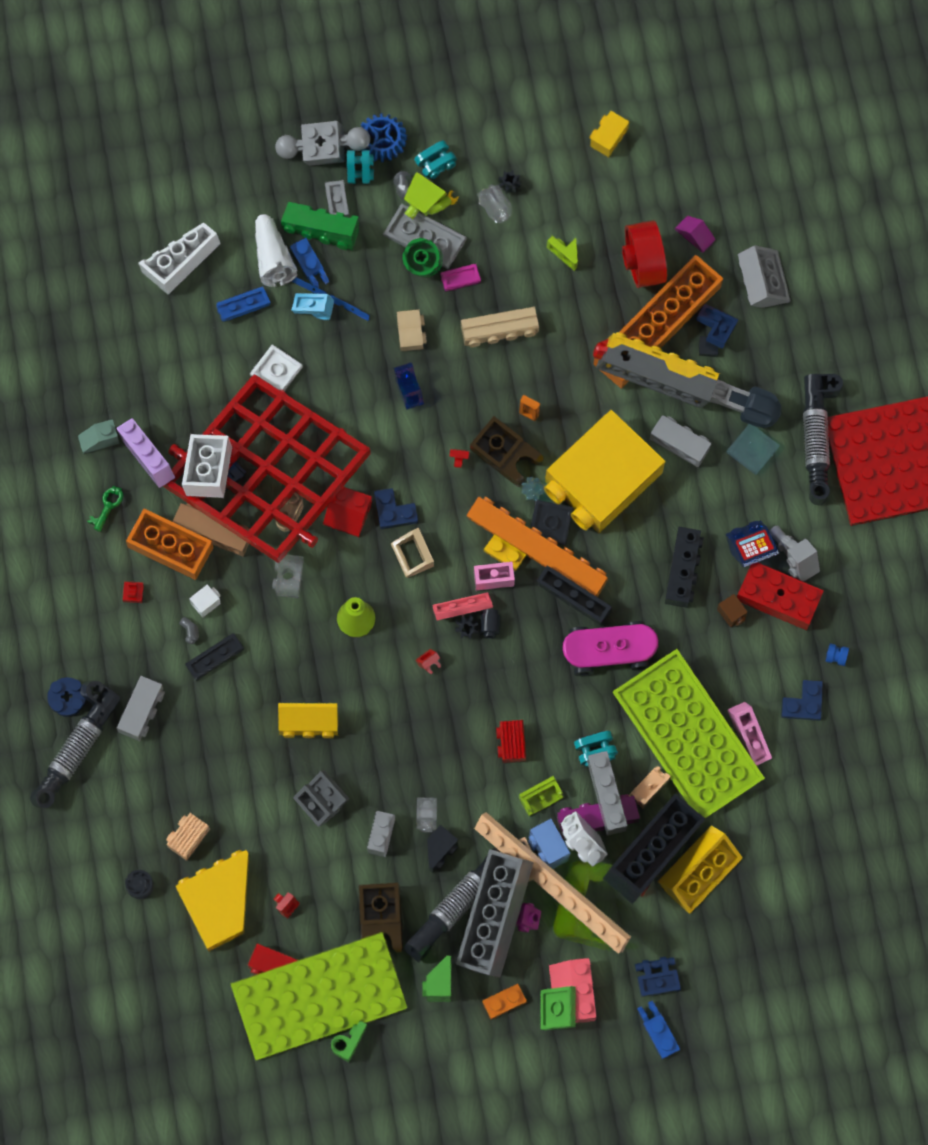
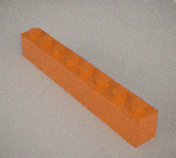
M477 498L466 515L468 519L508 542L542 566L546 567L548 565L598 597L608 581L606 572L598 567L596 570L589 566L591 563L582 557L577 559L573 556L574 552L570 549L558 547V542L554 539L542 537L541 531L535 527H532V529L525 526L526 522L519 517H516V519L509 516L510 512L505 508H496L493 506L494 502L489 498Z

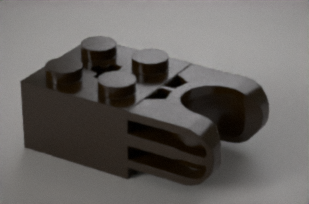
M495 416L491 418L470 444V450L517 487H522L525 482L524 477L517 471L516 464L521 460H528L538 465L544 460L543 456ZM492 442H500V447H494Z
M400 884L359 885L361 938L363 939L382 932L390 936L394 951L402 953L403 933ZM379 900L385 903L383 909L376 907V903L379 904Z

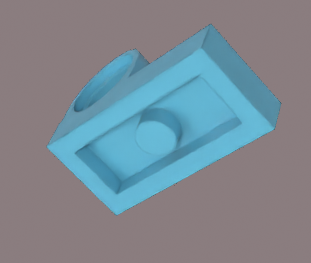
M296 293L291 311L295 314H312L318 319L329 320L334 299L329 294Z

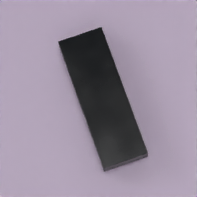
M232 633L187 662L185 666L197 681L245 649L236 635Z

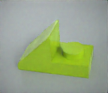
M551 236L547 240V248L575 271L577 269L576 238L565 247L561 239Z

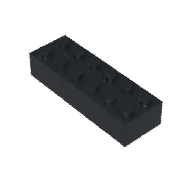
M674 794L602 879L629 902L634 904L696 832L705 818L678 795Z

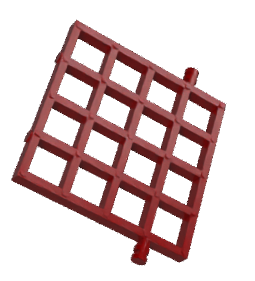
M253 374L202 435L226 436L220 432V429L234 413L253 425L238 443L229 438L232 445L229 469L239 457H242L258 468L257 471L243 487L227 477L226 488L236 495L220 513L202 501L205 497L186 496L184 489L175 483L185 470L187 452L173 444L169 448L168 454L174 456L179 461L172 468L175 478L163 485V487L277 563H280L299 539L311 548L316 545L318 538L312 536L310 532H306L307 529L369 457L371 452L369 447L347 434L343 428L336 427L289 397L285 391L278 390ZM256 388L274 398V401L260 417L242 406ZM284 405L302 416L288 434H285L269 423ZM311 423L330 434L315 453L296 441ZM261 431H264L280 442L266 460H263L247 449ZM338 441L358 452L343 471L324 459ZM289 449L308 460L293 479L274 467ZM317 466L336 478L321 497L302 485ZM267 474L286 486L271 505L252 493ZM294 493L299 494L314 504L299 523L280 512ZM245 500L264 512L249 531L230 520ZM272 519H275L292 531L277 550L257 538Z

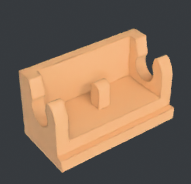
M659 766L654 768L629 795V797L634 796L635 802L643 809L670 780L671 776L667 773L664 774Z

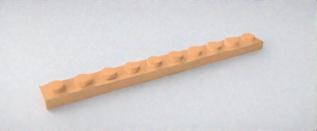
M487 812L481 815L475 827L476 831L502 853L534 862L530 877L618 954L624 950L631 938L625 931Z

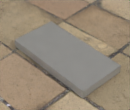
M401 204L383 235L404 247L410 241L417 238L431 240L442 251V267L449 269L465 243L466 237L419 212L414 220L410 219L404 214L408 206Z

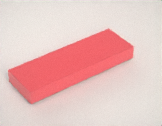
M488 592L432 605L436 620L493 608Z

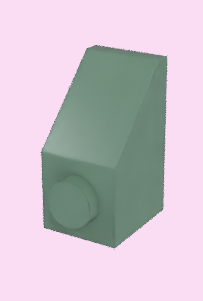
M113 419L94 424L78 435L83 454L120 444Z

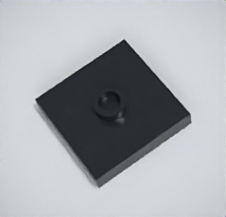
M536 500L530 529L535 527L542 532V537L546 539L550 537L559 544L566 545L572 518L571 513L574 507Z

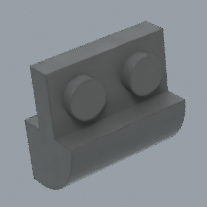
M325 770L320 771L309 784H306L293 797L318 827L333 818L350 799Z

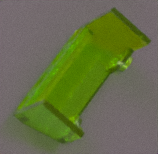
M575 861L569 865L565 880L585 897L589 880L603 881L602 878L612 865L600 862L592 867L588 862ZM559 903L553 926L554 934L557 937L609 951L610 946L606 942L592 937L593 931Z

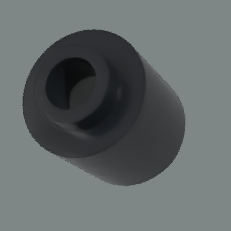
M483 610L480 633L485 638L492 639L500 634V615H498V610Z

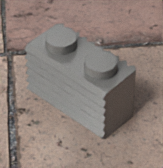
M381 811L376 812L367 846L368 853L386 857L395 823V815Z

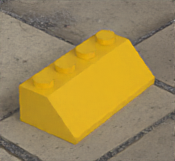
M710 826L658 882L666 893L690 914L743 857L725 833Z

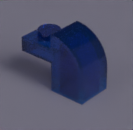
M412 362L395 367L396 384L406 410L423 405L422 392L417 383Z

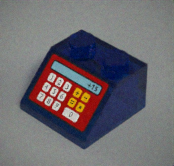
M761 520L750 522L749 525L735 528L726 534L731 554L743 567L779 554L767 526Z

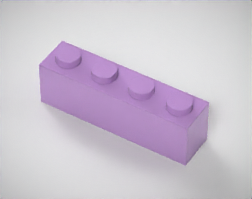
M133 418L116 428L123 443L159 488L175 478L167 461Z

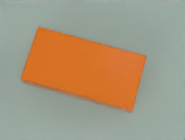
M523 395L520 400L519 413L536 421L539 416L540 403Z

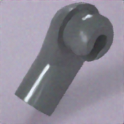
M184 616L179 624L187 630L186 642L194 644L199 638L198 626Z

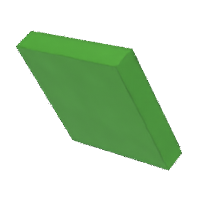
M568 986L541 990V1030L576 1027V987Z

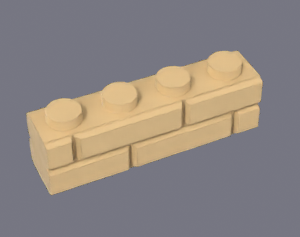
M535 307L463 319L461 320V330L465 346L477 347L480 343L484 342L494 344L499 342L500 339L511 341L517 339V336H535L539 332V324Z

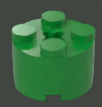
M417 238L410 241L402 256L406 269L419 277H430L436 274L441 269L443 263V254L439 246L425 238ZM421 254H424V255L427 256V257L424 259V260H425L424 262L421 261V260H419V258L422 257Z

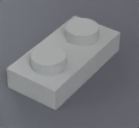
M343 180L326 182L325 188L329 213L336 215L337 212L344 213V217H349Z

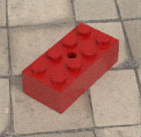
M752 561L737 598L745 605L807 631L824 590Z

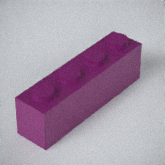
M629 794L619 796L627 825L639 822V814L634 796L629 797ZM591 803L579 805L580 808L572 809V807L561 809L557 813V819L562 839L566 838L562 834L563 828L561 823L566 816L573 814L575 811L596 832L605 830L599 804L591 805Z

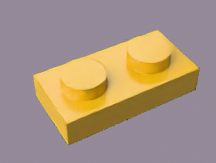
M495 534L484 548L485 553L499 562H512L513 571L515 572L526 557L525 553Z

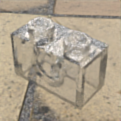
M286 555L280 563L275 562V571H278L277 578H273L272 589L275 590L276 596L299 598L304 564L303 556ZM291 573L293 576L290 579H284L283 575Z
M417 798V829H421V832H432V829H436L437 798Z

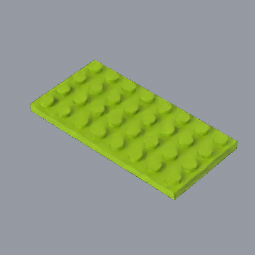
M678 649L612 692L665 772L671 776L670 779L686 803L704 818L765 779Z
M382 932L231 983L255 1060L352 1028L354 1024L358 1025L359 1021L366 1023L407 1009Z

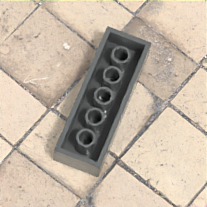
M489 849L456 965L490 976L501 977L534 862Z

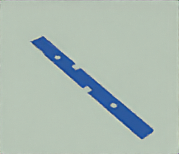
M297 277L292 280L293 283L315 294H327V292ZM330 295L338 306L341 304L344 306V309L367 321L369 320L370 315Z

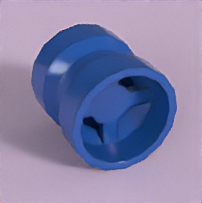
M830 643L825 662H837L838 665L845 666L849 648L844 646L839 648L836 644Z

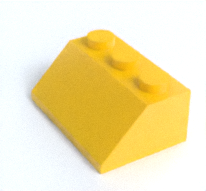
M278 703L279 735H283L284 738H294L295 735H303V738H314V735H322L323 738H333L334 735H338L337 703Z

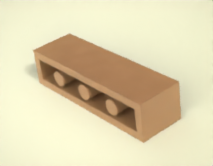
M188 503L186 505L180 504L173 519L174 523L211 540L214 546L242 557L249 543ZM239 524L245 530H250L247 526Z

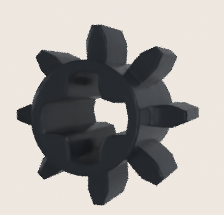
M513 170L511 172L504 171L503 177L498 178V182L501 183L499 189H504L506 194L508 192L515 194L516 187H521V183L518 182L520 175L516 176Z
M462 614V619L456 620V624L459 627L455 628V632L460 631L461 638L465 635L471 639L473 632L478 633V630L474 628V626L478 625V621L473 622L472 615L465 617ZM467 623L470 629L466 630L464 624Z

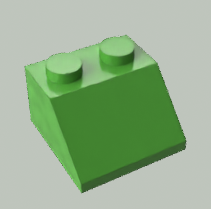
M446 956L427 975V981H423V997H427V1002H451V956Z

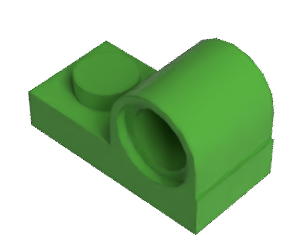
M359 1021L358 1025L354 1024L349 1033L352 1036L350 1039L342 1035L334 1037L331 1042L333 1053L349 1063L367 1028V1024ZM340 1041L345 1042L347 1045L343 1051H338L335 1048V1045Z

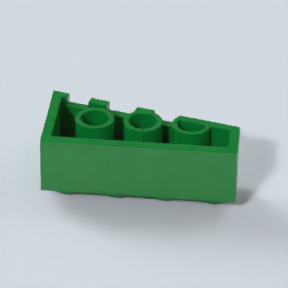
M288 202L281 220L282 229L288 233L293 234L295 232L307 239L314 238L323 244L336 245L342 250H352L359 233L358 216L352 215L351 218L344 217V213L337 212L336 215L327 212L326 209L321 208L314 211L311 206Z

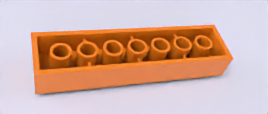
M695 255L619 333L625 334L631 340H641L646 346L662 348L722 287L724 278ZM594 358L593 365L597 366L598 359ZM601 371L621 389L629 382Z

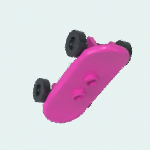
M643 621L630 622L626 626L595 629L575 627L569 630L570 634H568L563 642V653L567 661L576 666L574 668L575 676L592 675L594 673L593 667L631 663V670L642 671L650 667V661L648 660L656 653L659 640L655 631L646 626Z

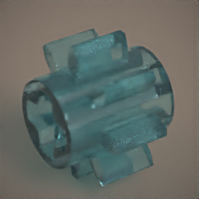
M528 477L527 482L522 483L521 493L526 496V500H539V495L545 494V484L540 482V478Z

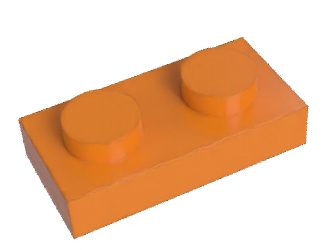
M516 984L482 1000V1003L490 1019H493L527 1003L519 984Z

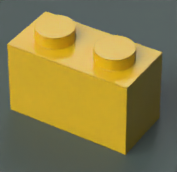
M612 111L607 116L604 115L599 123L600 127L598 130L594 129L590 135V147L607 157H610L629 128V121Z

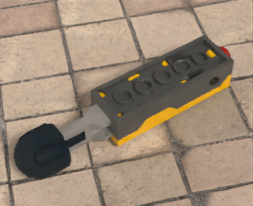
M613 333L608 339L597 343L593 351V357L598 359L596 369L698 408H702L709 402L720 404L740 412L742 422L761 428L771 427L781 416V404L778 398L771 392L758 387L751 388L749 392L718 380L719 373L714 372L715 369L711 367L698 366L697 362L687 359L685 361L680 359V356L675 353L667 354L662 352V349L659 347L644 345L645 343L641 340L628 339L625 334Z

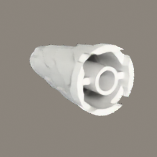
M266 214L260 215L255 221L260 280L269 287H276L275 282H280L282 286L291 282L297 276V268L292 261L287 246L283 242L280 232L276 228L273 218Z

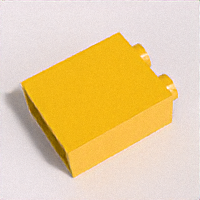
M610 410L546 470L545 482L547 485L544 487V491L556 504L565 501L569 506L574 507L571 517L580 528L586 531L592 527L597 533H600L663 473L665 460L615 412Z

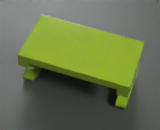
M554 776L519 794V800L530 817L563 799V793Z

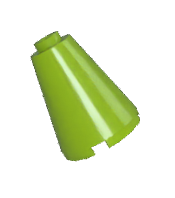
M353 597L340 607L337 614V623L340 630L348 636L362 637L367 635L373 628L375 612L367 602Z

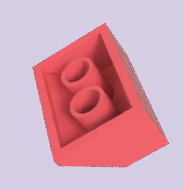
M590 959L568 960L549 965L551 989L568 986L576 987V1023L595 1021L596 1010Z

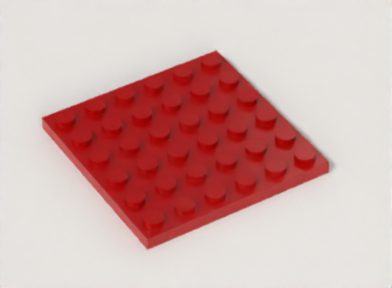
M928 397L827 417L828 442L850 526L928 510Z

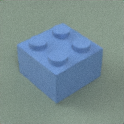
M552 819L530 830L528 837L529 846L532 851H537L539 858L550 868L554 869L569 861L570 852Z

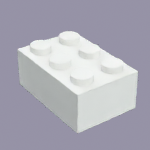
M190 435L182 481L186 496L224 498L232 445L228 436Z

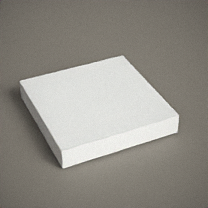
M271 345L251 371L250 376L255 374L278 390L285 391L303 368V365L274 345Z

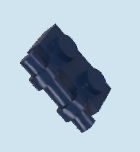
M665 956L660 957V960L654 961L642 960V963L635 964L636 972L644 970L645 974L637 977L641 997L680 991L677 970L669 971L668 966L675 965L674 957L666 958ZM661 967V973L651 974V969Z

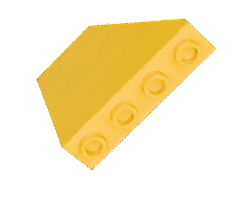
M238 850L231 854V858L227 860L220 859L213 864V867L209 869L203 868L196 872V876L190 879L185 877L178 881L179 884L176 885L177 891L208 952L244 934L249 866L247 850L243 852Z

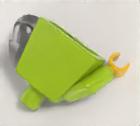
M405 171L397 173L394 177L397 195L410 205L404 214L414 220L419 211L425 216L428 214L433 215L446 209L449 205H454L459 198L458 196L457 198L451 197L453 191H450L447 195L444 190L418 172L414 175L413 180L410 174Z

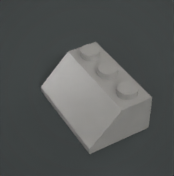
M754 245L738 254L739 265L742 269L743 281L751 306L764 308L790 302L778 250Z

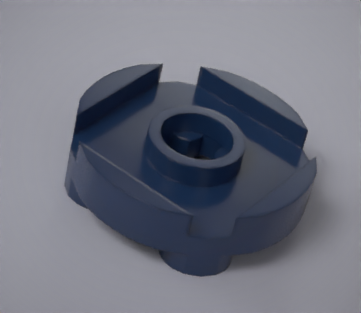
M69 677L53 682L47 695L51 709L63 717L77 715L87 702L80 693L81 682ZM67 692L69 695H73L72 698H69L68 702L62 699V696Z

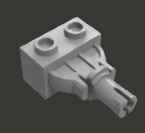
M778 525L770 530L771 536L778 543L779 551H783L788 558L787 562L790 567L788 571L793 578L804 582L820 572L817 550L807 539L797 543L792 536L786 535Z

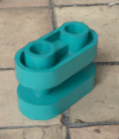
M444 140L422 151L414 159L418 167L425 166L422 173L427 179H435L440 175V172L445 169L450 170L456 165L457 158L453 152L446 153L449 146Z
M347 150L348 184H355V178H362V184H370V180H374V169H370V165H373V154H370V150H362V156H355V150ZM355 164H362V171H355Z
M603 731L574 742L576 751H583V754L578 757L581 765L588 767V755L605 751L608 752L610 761L615 759V755L618 754L616 746H609L608 743L613 740L611 731ZM598 745H601L602 747L597 750H590L591 747H595Z

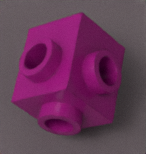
M523 903L515 926L518 927L517 930L529 933V930H538L541 910L534 908L533 904Z

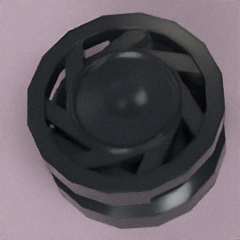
M135 870L128 874L125 879V887L131 897L142 900L151 895L154 883L148 872Z

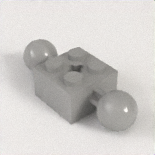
M338 121L301 125L302 140H296L293 136L284 135L277 140L275 149L277 154L284 159L293 158L298 151H303V161L309 166L345 162L344 146H349L355 151H362L368 147L370 135L362 127H355L347 135H343V125Z

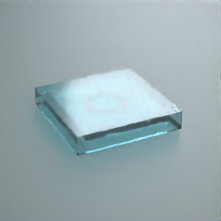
M749 424L726 453L757 475L780 445L758 428Z

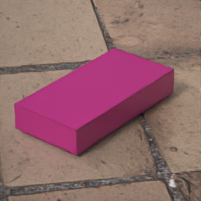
M477 264L440 272L445 292L481 283Z

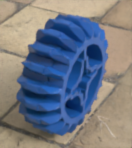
M381 113L378 118L374 114L373 120L367 117V123L362 122L361 127L366 129L374 139V144L371 145L369 143L368 147L364 150H370V154H373L375 162L378 158H381L382 163L384 158L391 161V156L397 158L398 153L403 152L402 147H406L405 141L407 140L406 129L402 128V122L397 123L396 117L391 120L390 114L384 117ZM391 131H393L396 134V141L392 140V137L390 136Z

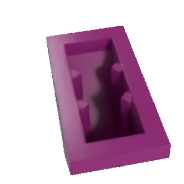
M687 216L675 228L678 233L702 253L715 241L714 236L704 221Z

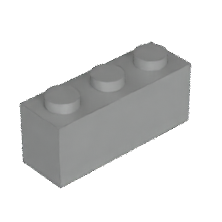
M662 415L650 434V440L696 467L700 466L711 447V443L706 437L694 434L689 427H682L677 424L675 419L669 416L665 417Z
M140 676L117 726L119 733L138 741L141 740L142 736H146L149 729L147 724L150 719L153 720L155 717L157 702H161L165 694L162 684Z

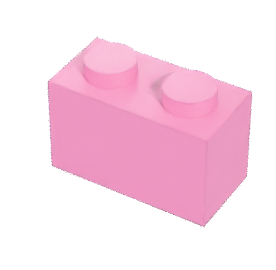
M504 562L474 566L476 591L513 587L515 582L513 563Z

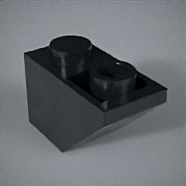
M441 825L427 839L429 870L431 872L435 869L439 870L445 864L444 859L447 855L452 856L458 849V839Z

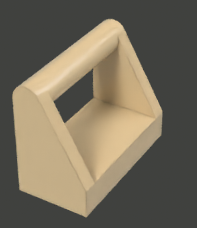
M419 528L408 532L391 543L406 578L434 567V560ZM414 540L423 560V563L413 569H410L400 547L401 544Z

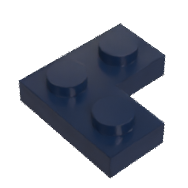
M704 304L696 321L712 328L706 341L722 349L738 323V319L707 304Z
M393 488L374 491L380 529L418 523L415 503L396 506Z
M803 680L802 699L783 697L781 718L820 721L822 681Z

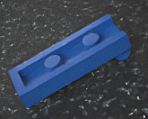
M260 287L218 302L216 307L218 314L221 315V320L225 322L270 306V300L264 288Z

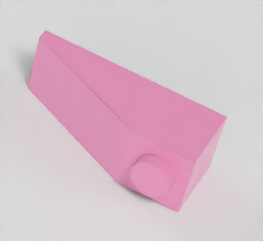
M743 702L728 709L727 711L734 728L756 766L772 759L752 707Z

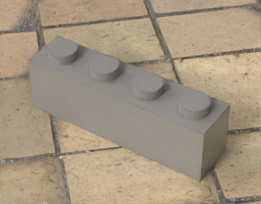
M608 752L588 755L587 763L606 834L608 836L624 832L627 829V823Z

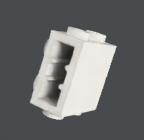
M576 811L564 818L561 823L563 828L562 834L567 839L565 842L571 850L575 849L580 859L584 863L588 862L592 867L602 862L608 854L600 835Z

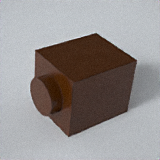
M735 594L718 604V612L730 627L733 625L739 626L746 620L747 610Z

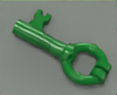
M112 486L103 494L104 508L99 518L90 516V520L87 521L89 524L95 525V531L101 532L110 511L119 506L123 501L122 489ZM110 493L119 495L115 503L107 501Z

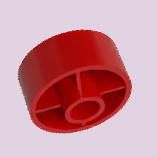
M655 220L626 225V245L622 246V255L626 270H631L636 287L642 288L666 283L667 267L664 247Z

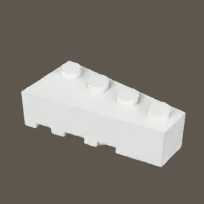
M202 223L184 234L183 238L169 243L168 247L160 252L156 251L152 254V257L147 260L143 259L138 264L144 275L169 294L220 245L217 233L205 223Z

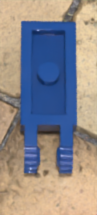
M306 238L290 246V250L303 273L313 286L319 288V284L314 277L317 274L321 276L325 284L329 283L324 268Z
M650 1001L648 1004L655 1016L654 1018L648 1020L646 1012L642 1007L637 1008L659 1055L664 1059L679 1051L680 1048L664 1018L659 1014L654 1002Z

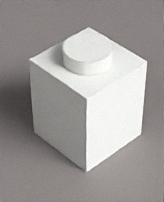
M208 584L189 598L191 605L202 618L221 604L219 599L221 595L214 587L211 589Z

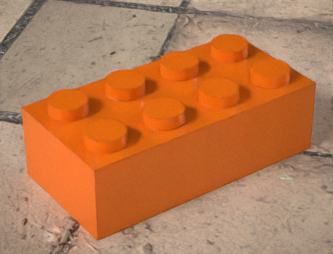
M143 509L126 540L129 549L194 580L199 576L214 548L211 540L147 509Z

